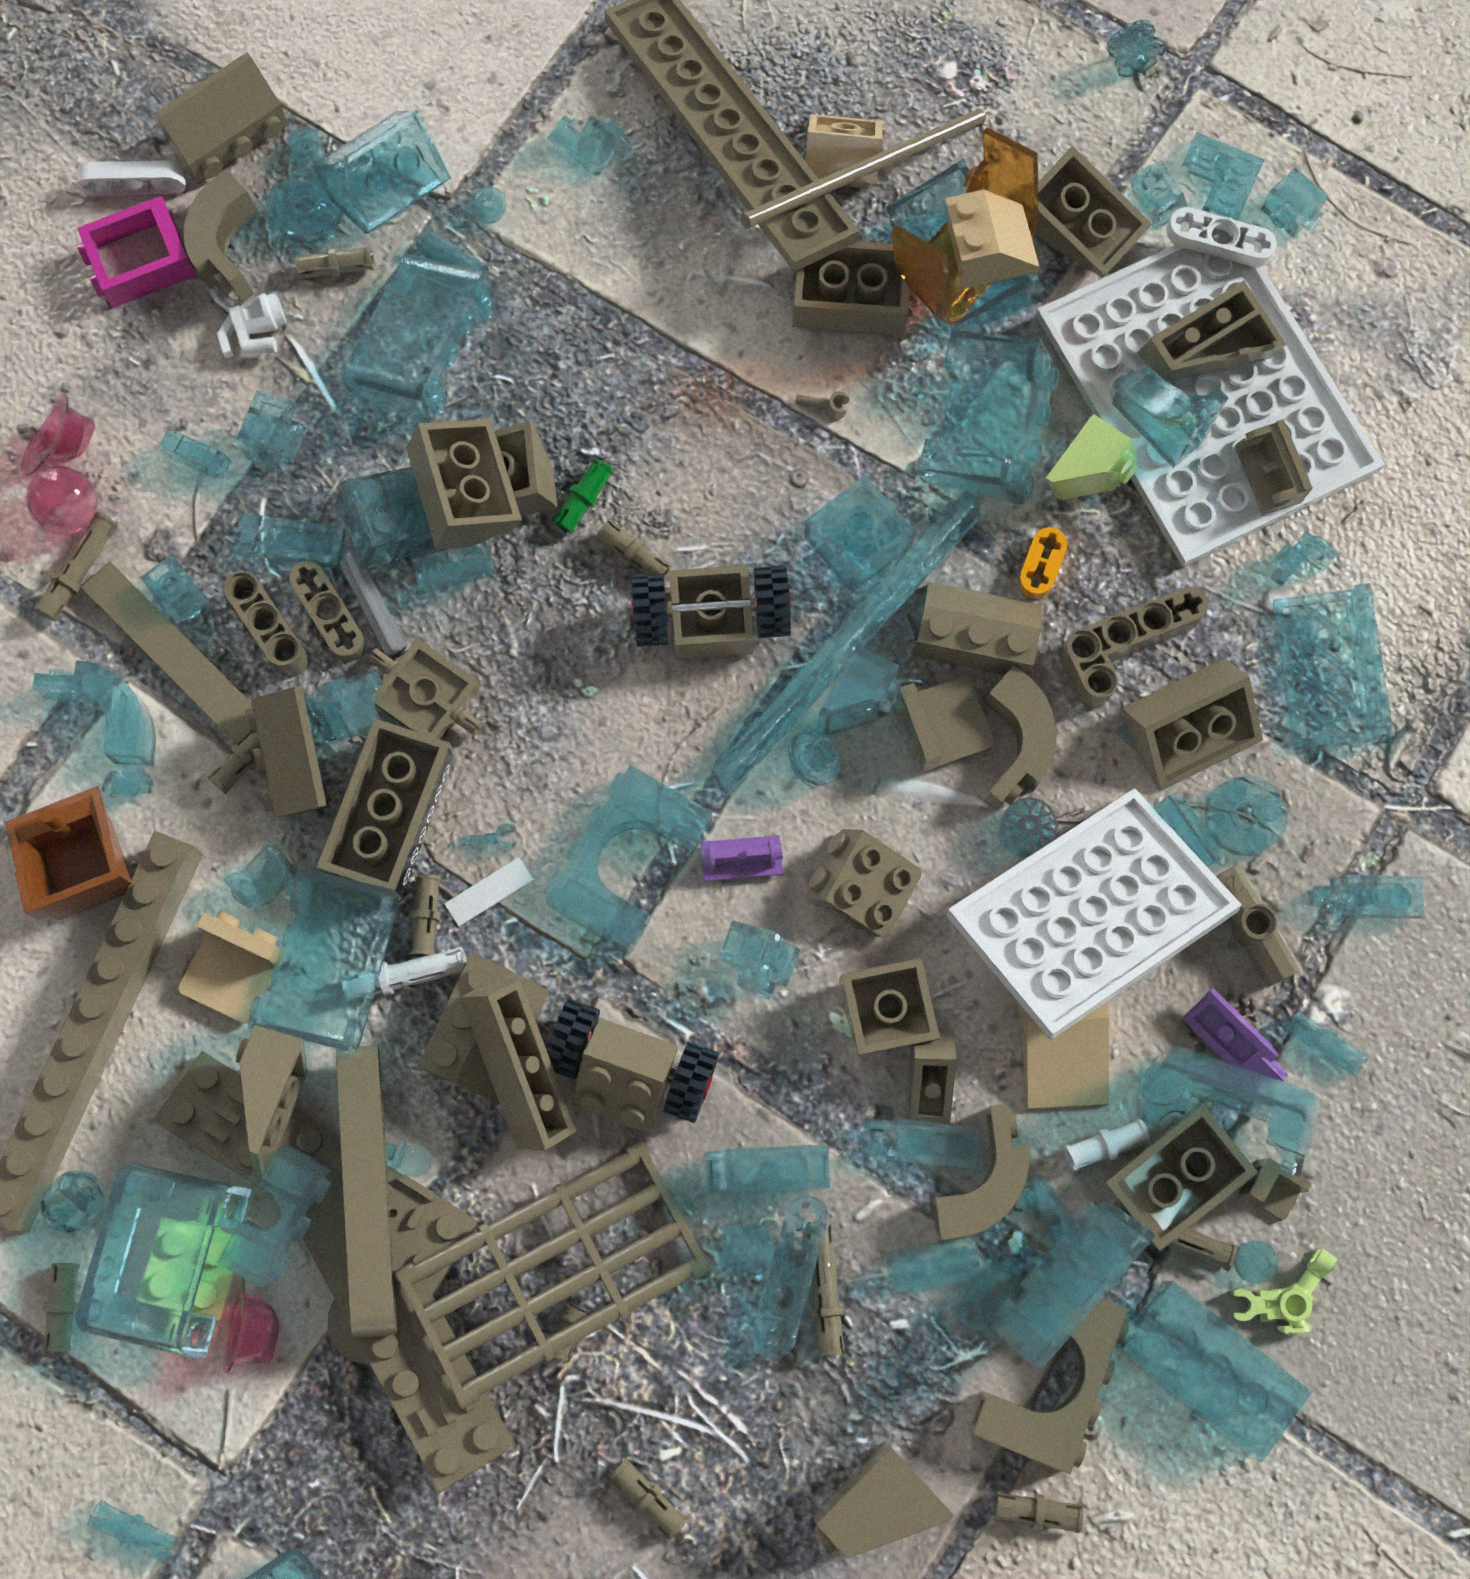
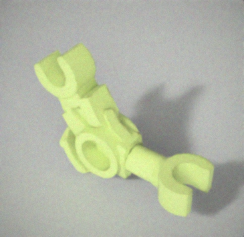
M1317 1248L1307 1264L1306 1271L1297 1284L1291 1283L1290 1286L1282 1289H1257V1296L1243 1288L1231 1290L1232 1296H1243L1248 1302V1307L1244 1312H1231V1317L1238 1321H1248L1255 1315L1260 1314V1322H1275L1276 1319L1286 1321L1288 1325H1277V1330L1282 1333L1303 1335L1310 1332L1312 1328L1306 1319L1312 1312V1301L1315 1298L1311 1293L1319 1281L1333 1268L1337 1258L1324 1249L1320 1250Z

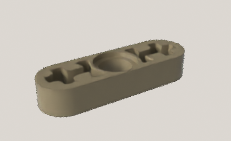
M310 560L295 564L290 571L289 582L333 654L339 660L346 662L360 658L366 649V640L321 566ZM306 573L314 577L313 580L320 591L315 596H313L308 586L303 583L302 576ZM325 602H333L338 605L336 616L330 620H322L317 616L319 606ZM342 626L350 639L354 638L352 640L354 646L351 649L347 650L345 646H340L342 641L335 629Z

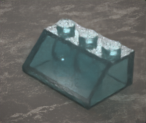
M418 110L395 111L311 165L329 200L364 234L370 233L451 179Z

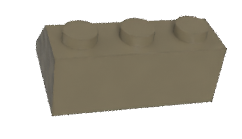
M248 52L154 113L174 155L198 185L206 179L217 176L224 167L238 158L247 156L254 147L268 138L277 136L288 125L280 102Z
M491 419L417 424L406 450L436 550L472 547L521 523L522 518Z
M928 582L913 656L1004 675L1015 665L1029 676L1035 664L1041 632L1042 605Z
M1226 658L1122 708L1130 740L1160 791L1263 741L1250 677Z
M302 686L252 698V709L245 710V717L249 734L257 732L260 748L253 749V756L257 773L265 771L268 787L261 788L265 812L273 811L274 819L322 810L327 805Z
M471 953L418 1066L424 1071L495 1103H499L460 997L491 980L520 979L535 1021H537L550 992L503 966Z

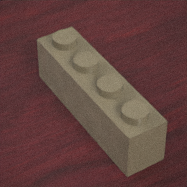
M491 980L461 996L462 1005L517 1149L546 1151L575 1133V1125L521 980Z

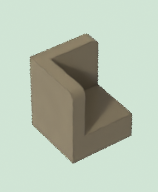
M1264 1158L1257 1161L1254 1168L1258 1173L1245 1183L1239 1196L1275 1218L1285 1220L1299 1194L1308 1192L1312 1183L1271 1158Z

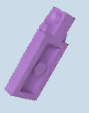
M1214 988L1208 991L1182 1017L1241 1077L1245 1075L1250 1080H1253L1258 1076L1272 1091L1285 1081L1288 1074L1275 1061L1278 1053L1272 1048V1045Z

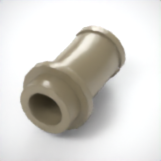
M565 1303L563 1310H558L556 1313L559 1319L552 1335L587 1317L588 1312ZM576 1342L555 1353L554 1357L570 1362Z

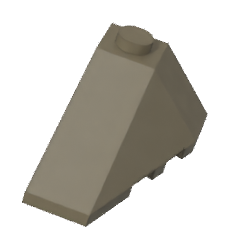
M526 421L495 430L520 515L525 516L558 507L554 471L534 423ZM415 481L397 493L399 525L402 531L429 528Z

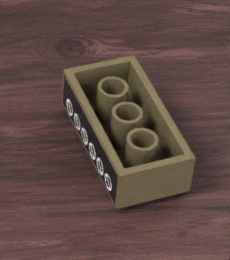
M374 718L317 864V868L325 877L401 901L456 756L449 742Z

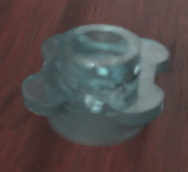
M302 127L294 130L286 137V144L291 149V155L289 156L291 164L302 166L304 162H321L324 160L326 153L320 145L322 135L319 130ZM305 146H309L307 150L302 149Z

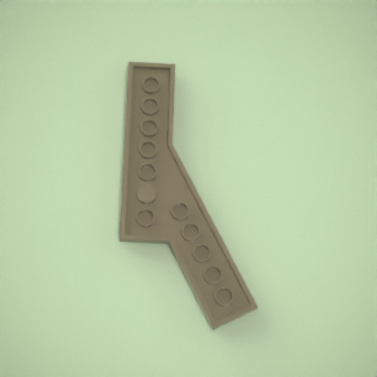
M201 1051L153 1121L284 1203L351 1328L340 1135L294 1108L264 1185L256 1183L249 1153L240 1074ZM387 1165L394 1271L411 1262L415 1265L473 1234L479 1224L476 1219L438 1197L436 1193ZM454 1263L412 1285L423 1308L436 1301L433 1295ZM394 1272L397 1334L360 1338L357 1341L438 1492L441 1493L516 1445L486 1392L478 1396L480 1400L464 1409L457 1405V1398L452 1390L450 1381L406 1292L404 1293L400 1282L396 1281V1274ZM445 1316L431 1323L442 1346L457 1339ZM466 1354L450 1362L461 1385L478 1377Z

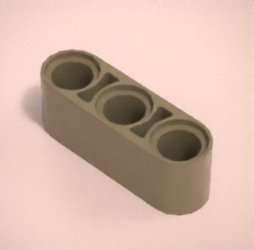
M237 571L232 573L225 581L224 593L268 660L283 676L294 677L301 674L307 667L308 655L262 585L250 572ZM246 588L254 589L249 598L244 600L238 599L242 590ZM264 619H274V623L269 629L258 630L259 624ZM288 648L295 649L294 656L291 659L279 661L281 652Z

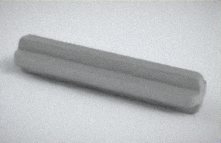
M358 553L345 555L340 560L339 565L384 654L388 657L401 654L406 649V644L361 555Z

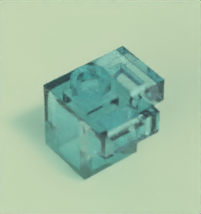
M256 390L236 439L246 459L282 470L285 462L293 464L307 430L304 423L292 420L296 408L293 401Z
M378 671L355 674L348 679H345L344 676L334 678L322 684V689L305 697L307 713L314 716L322 724L329 741L352 738L370 728L374 718L380 720L375 708L376 692L383 685Z
M732 920L718 958L738 970L739 979L737 984L757 997L770 1000L776 985L788 986L800 949L772 930Z

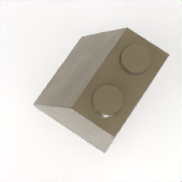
M885 1441L813 1514L817 1525L813 1531L816 1533L817 1539L833 1556L840 1550L848 1559L946 1523L954 1514Z

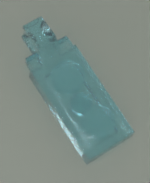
M1343 875L1339 878L1329 879L1330 886H1314L1312 890H1307L1308 906H1331V915L1359 918L1420 919L1425 917L1423 877Z

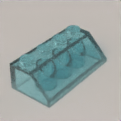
M1109 1201L1100 1202L1097 1206L1093 1202L1088 1204L1075 1220L1080 1225L1070 1238L1063 1234L1048 1251L1052 1259L1042 1270L1037 1266L1033 1268L1020 1284L1024 1289L1022 1294L1014 1303L1007 1299L992 1316V1319L997 1323L992 1327L991 1331L1028 1366L1038 1369L1044 1368L1156 1236L1150 1229Z

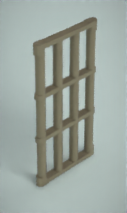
M642 1140L625 1148V1153L569 1183L555 1185L553 1187L554 1191L492 1224L487 1225V1223L478 1226L479 1230L415 1265L411 1262L394 1271L396 1281L400 1282L404 1293L406 1292L450 1381L452 1390L457 1398L456 1403L462 1409L480 1400L478 1396L545 1359L549 1362L555 1358V1353L621 1317L624 1320L630 1317L629 1312L693 1277L696 1280L712 1271L710 1262L707 1261L703 1251L700 1250L651 1160L652 1157L647 1150V1146ZM642 1163L653 1183L652 1185L586 1221H581L571 1202L572 1199ZM659 1199L662 1200L673 1221L601 1259L590 1238L591 1236ZM562 1205L573 1228L507 1263L495 1240ZM681 1236L693 1258L621 1297L610 1274ZM581 1242L593 1265L526 1301L515 1277ZM486 1245L488 1246L498 1268L423 1308L412 1286L413 1284ZM601 1280L612 1303L546 1339L534 1316ZM507 1283L517 1303L516 1307L444 1346L441 1345L431 1325L432 1322ZM524 1321L527 1322L537 1342L536 1345L461 1385L450 1363L451 1361Z

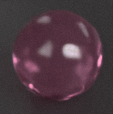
M52 466L43 469L31 480L25 495L26 506L32 520L42 529L53 534L66 535L77 533L87 527L93 519L98 505L97 493L91 480L81 471L70 466Z

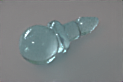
M401 1140L398 1147H396L394 1144L386 1142L387 1160H392L391 1168L397 1169L400 1167L404 1174L413 1178L422 1177L431 1169L432 1155L425 1146L419 1144L407 1146L406 1142Z

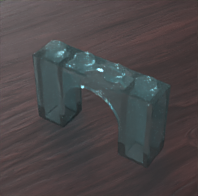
M629 765L624 774L621 772L616 774L608 788V793L611 796L604 807L597 805L587 821V826L590 827L583 840L577 838L573 842L565 859L569 860L568 864L561 874L555 872L544 890V893L548 894L545 899L548 907L628 955L632 953L651 922L650 916L612 893L602 883L598 875V862L603 848L613 837L624 831L643 829L654 832L693 854L712 823V812L632 765Z

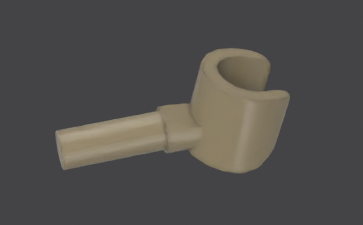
M842 391L834 392L830 399L797 394L795 403L823 409L829 418L839 420L845 416L847 410L836 408L834 403L848 404L850 397Z

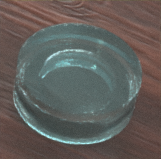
M1248 1241L1237 1248L1234 1268L1243 1280L1250 1283H1264L1272 1279L1276 1274L1278 1257L1269 1244L1262 1241Z

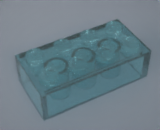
M1162 1281L1128 1327L1122 1344L1116 1343L1114 1347L1247 1457L1259 1462L1264 1461L1312 1394L1308 1388L1174 1281Z

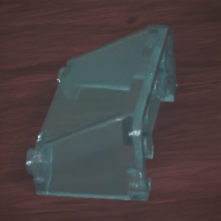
M1183 1047L1169 1048L1146 1070L1136 1094L1138 1118L1143 1122L1159 1127L1162 1118L1170 1113L1177 1112L1185 1115L1191 1097L1268 1123L1266 1144L1274 1146L1279 1152L1281 1159L1280 1170L1301 1177L1321 1116L1320 1101L1314 1093L1299 1086Z

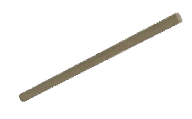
M977 109L741 214V223L746 229H749L978 126L986 121V114L982 109Z

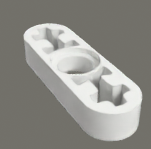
M172 161L86 162L78 166L77 187L88 195H175L185 190L186 169L181 164Z
M1190 207L1176 210L1172 214L1167 226V236L1177 246L1251 267L1266 265L1277 247L1274 234L1265 228ZM1182 222L1189 223L1188 232L1181 231ZM1202 226L1207 227L1203 238L1199 237ZM1216 230L1226 231L1231 237V242L1225 245L1216 243L1212 238V232ZM1243 237L1241 248H1237L1236 245L1239 238ZM1254 242L1261 244V253L1254 251Z

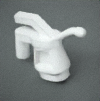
M216 286L212 289L209 288V293L213 300L229 312L228 317L217 333L225 358L234 356L229 341L234 330H236L240 347L245 356L277 352V343L274 337L250 339L251 334L276 331L278 326L287 323L276 292L269 295L261 293L241 306L232 307L219 297V289Z

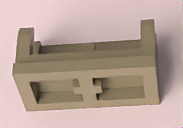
M1284 419L1246 433L1247 439L1238 442L1235 445V449L1262 514L1302 503L1313 487Z

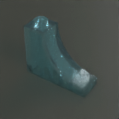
M1147 364L1137 373L1130 370L1117 382L1116 387L1118 390L1112 404L1174 468L1203 444L1229 397L1218 386L1207 395H1194L1184 392L1164 380Z

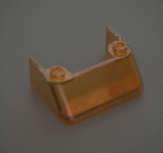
M987 127L982 132L984 159L978 166H973L967 173L964 182L966 193L984 189L1022 204L1032 238L1038 225V153ZM947 222L929 242L897 225L892 229L896 272L937 319L950 326L956 324L993 282L963 289Z

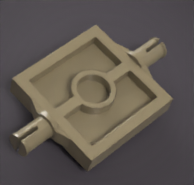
M418 638L405 654L395 660L382 653L378 648L372 651L374 656L372 654L369 655L367 662L384 672L381 685L369 699L377 708L407 729L437 739H441L445 732L455 724L464 728L472 736H476L479 733L477 729L481 730L484 723L466 712L469 701L481 687L477 679Z

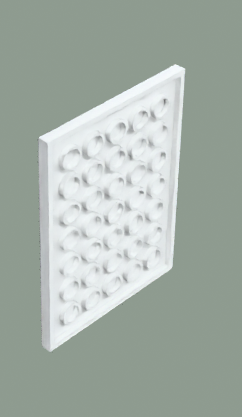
M1206 230L1202 231L1199 237L1203 238ZM1216 230L1212 232V238L1216 243L1225 245L1231 242V237L1226 231ZM1243 237L1239 238L1236 245L1237 248H1241ZM1174 244L1037 309L1035 315L1091 412L1132 439L1137 456L1135 463L1138 466L1131 480L1182 567L1379 472L1385 465L1262 266L1251 267ZM1242 281H1245L1286 345L1270 359L1157 384L1137 352L1153 336ZM1284 419L1313 488L1302 503L1263 515L1236 452L1235 445L1247 439L1246 433Z

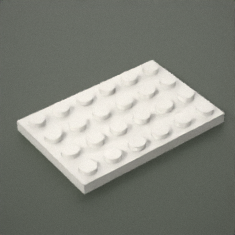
M1134 788L949 908L947 917L1051 1041L1236 914L1241 907V903Z

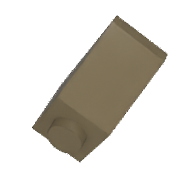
M938 1028L939 1040L911 1045L909 1059V1123L950 1124L957 1063L953 1029Z

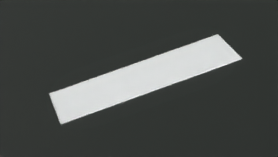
M518 857L444 904L459 927L528 884L533 878Z

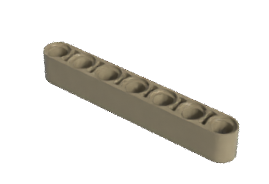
M379 1045L336 1049V1071L351 1333L353 1339L397 1334V1314Z

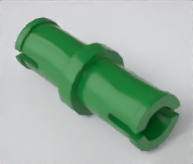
M598 458L593 459L592 464L578 484H572L568 490L570 493L569 497L556 516L552 518V522L568 534L574 532L575 527L587 510L595 507L598 502L596 497L609 478L615 473L604 461L600 464L601 460Z

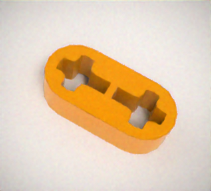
M1047 527L1039 530L1034 536L1018 578L1019 591L1028 599H1043L1052 589L1067 549L1066 536L1062 531ZM1047 539L1054 541L1053 548H1055L1051 551L1048 560L1041 557L1044 550V545L1042 544H1045ZM1038 567L1044 570L1041 576V582L1043 583H1040L1038 588L1030 586V578L1034 576Z

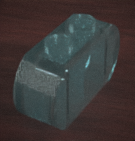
M829 1146L725 1149L704 1152L706 1195H742L831 1189Z

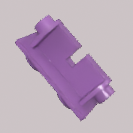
M780 835L701 842L704 881L783 875V853Z

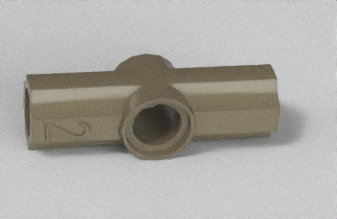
M1238 864L1218 874L1216 877L1241 903L1239 911L1229 918L1232 923L1233 936L1246 947L1268 987L1302 970L1277 928L1275 913L1271 908L1263 904L1242 866ZM1248 916L1255 917L1261 922V934H1255L1248 929L1246 924Z

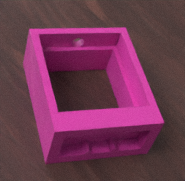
M162 195L77 228L82 243L77 244L78 251L85 265H92L95 274L89 276L98 297L106 296L112 308L197 276ZM158 225L170 255L109 278L98 248Z

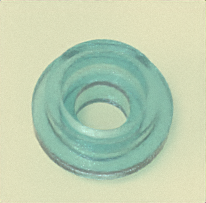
M564 115L547 138L554 144L552 147L554 150L558 151L561 146L568 150L580 134V131L575 128L579 123L576 118L571 120Z
M489 186L477 189L469 200L472 215L485 224L499 221L507 207L504 194L499 189ZM485 201H494L489 206L482 205Z

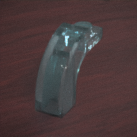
M76 660L74 673L63 669H51L49 674L34 673L32 689L44 699L84 701L101 706L106 718L103 754L114 764L154 766L156 731L153 719L140 696L121 677L103 666Z

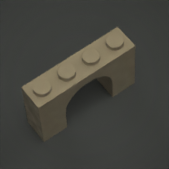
M1026 1270L1012 1311L1049 1325L1067 1337L1078 1359L1076 1384L1063 1402L1045 1410L1027 1409L982 1391L968 1432L1071 1475L1073 1466L1079 1468L1086 1453L1087 1443L1082 1440L1087 1426H1094L1099 1416L1101 1402L1096 1399L1101 1385H1108L1113 1375L1115 1361L1111 1359L1115 1344L1121 1345L1127 1334L1129 1320L1124 1319L1127 1309L1035 1271Z

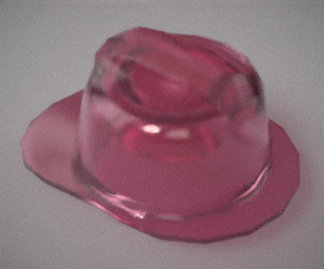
M64 393L55 400L48 417L27 446L21 462V473L24 476H29L37 471L45 460L58 462L74 460L83 454L95 430L94 421L69 407L68 397Z
M237 1268L231 1288L229 1335L223 1361V1372L225 1374H228L233 1364L236 1363L264 1364L270 1362L274 1356L279 1334V1321L276 1312L269 1303L245 1293L244 1274L240 1268Z

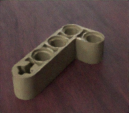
M1194 587L1182 588L1071 633L1061 650L1060 658L1080 702L1090 708H1099L1108 702L1118 685V677L1111 662L1193 630L1208 610L1209 603L1204 592ZM1181 606L1185 609L1184 611L1177 613ZM1143 618H1153L1158 622L1160 629L1153 630L1148 628ZM1115 631L1120 633L1124 637L1125 643H1114L1108 637V632ZM1081 645L1089 651L1090 656L1087 658L1078 657L1073 652L1072 646ZM1093 679L1099 680L1104 684L1106 692L1098 693L1093 691L1089 687L1088 681Z

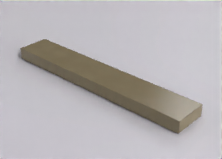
M110 561L81 586L235 744L239 746L250 735L245 710L252 709L251 702Z

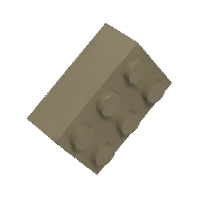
M857 241L797 270L792 327L904 335L908 316L912 245Z

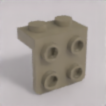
M961 677L921 691H917L915 683L899 688L896 702H893L894 712L899 724L905 725L909 736L906 739L909 753L913 761L918 760L922 772L992 749L995 740L970 678Z
M842 829L830 841L827 849L828 855L822 866L812 874L809 880L810 888L804 898L817 906L834 907L875 935L888 937L921 878V870L866 831Z

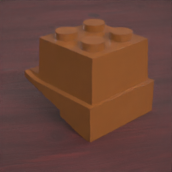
M98 786L5 822L16 868L15 876L25 914L38 921L46 917L57 920L65 919L123 896L128 886L132 884L130 871Z

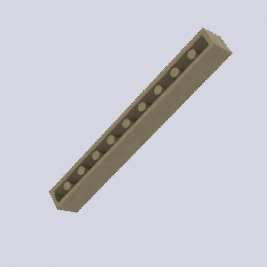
M155 830L131 879L132 884L128 886L0 1159V1226L6 1229L30 1232L201 861L203 854L188 843Z

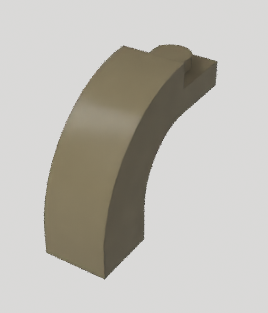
M225 169L207 183L192 202L184 223V244L191 262L210 289L218 284L226 295L233 292L244 303L254 295V292L243 274L227 258V251L234 234L257 216L259 211L248 192Z
M1015 665L1010 668L993 688L985 702L987 707L1009 724L1017 741V757L1015 762L985 799V802L996 811L1004 802L1010 805L1016 801L1026 788L1021 782L1032 791L1037 788L1052 762L1056 747V724L1051 706L1039 686Z
M1007 1104L989 1106L985 1109L991 1147V1164L983 1182L969 1193L932 1199L937 1241L968 1237L990 1228L1006 1216L1019 1199L1028 1177L1030 1147L1029 1144L1013 1146L1012 1138H1017L1018 1136L1017 1122L1014 1113L1008 1114Z

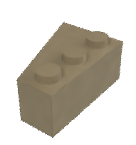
M1242 281L1150 338L1137 353L1157 384L1270 359L1286 343L1246 282Z

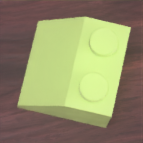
M1092 414L1046 477L1054 496L1059 500L1112 491L1115 490L1120 482L1124 484L1128 482L1138 466L1135 463L1137 456L1132 439L1095 414Z

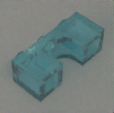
M290 1145L278 1148L258 1187L268 1191L277 1199L280 1206L278 1222L273 1228H264L249 1220L238 1224L217 1264L260 1287H264L273 1279L279 1281L291 1261V1257L286 1254L292 1242L296 1241L299 1243L310 1226L311 1219L306 1217L314 1202L317 1204L322 1202L332 1182L327 1177L332 1168Z

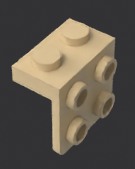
M219 911L217 917L203 912L196 927L204 931L206 935L179 984V992L241 1023H250L287 953L275 945L277 937L261 929L255 928L253 934L240 929L239 926L242 921L231 915Z

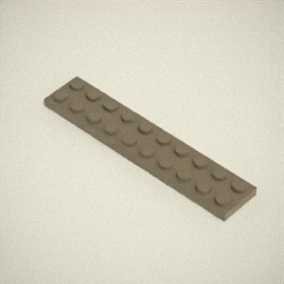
M627 0L604 10L607 25L747 211L819 180L680 0ZM830 192L758 224L793 272L859 240V230Z

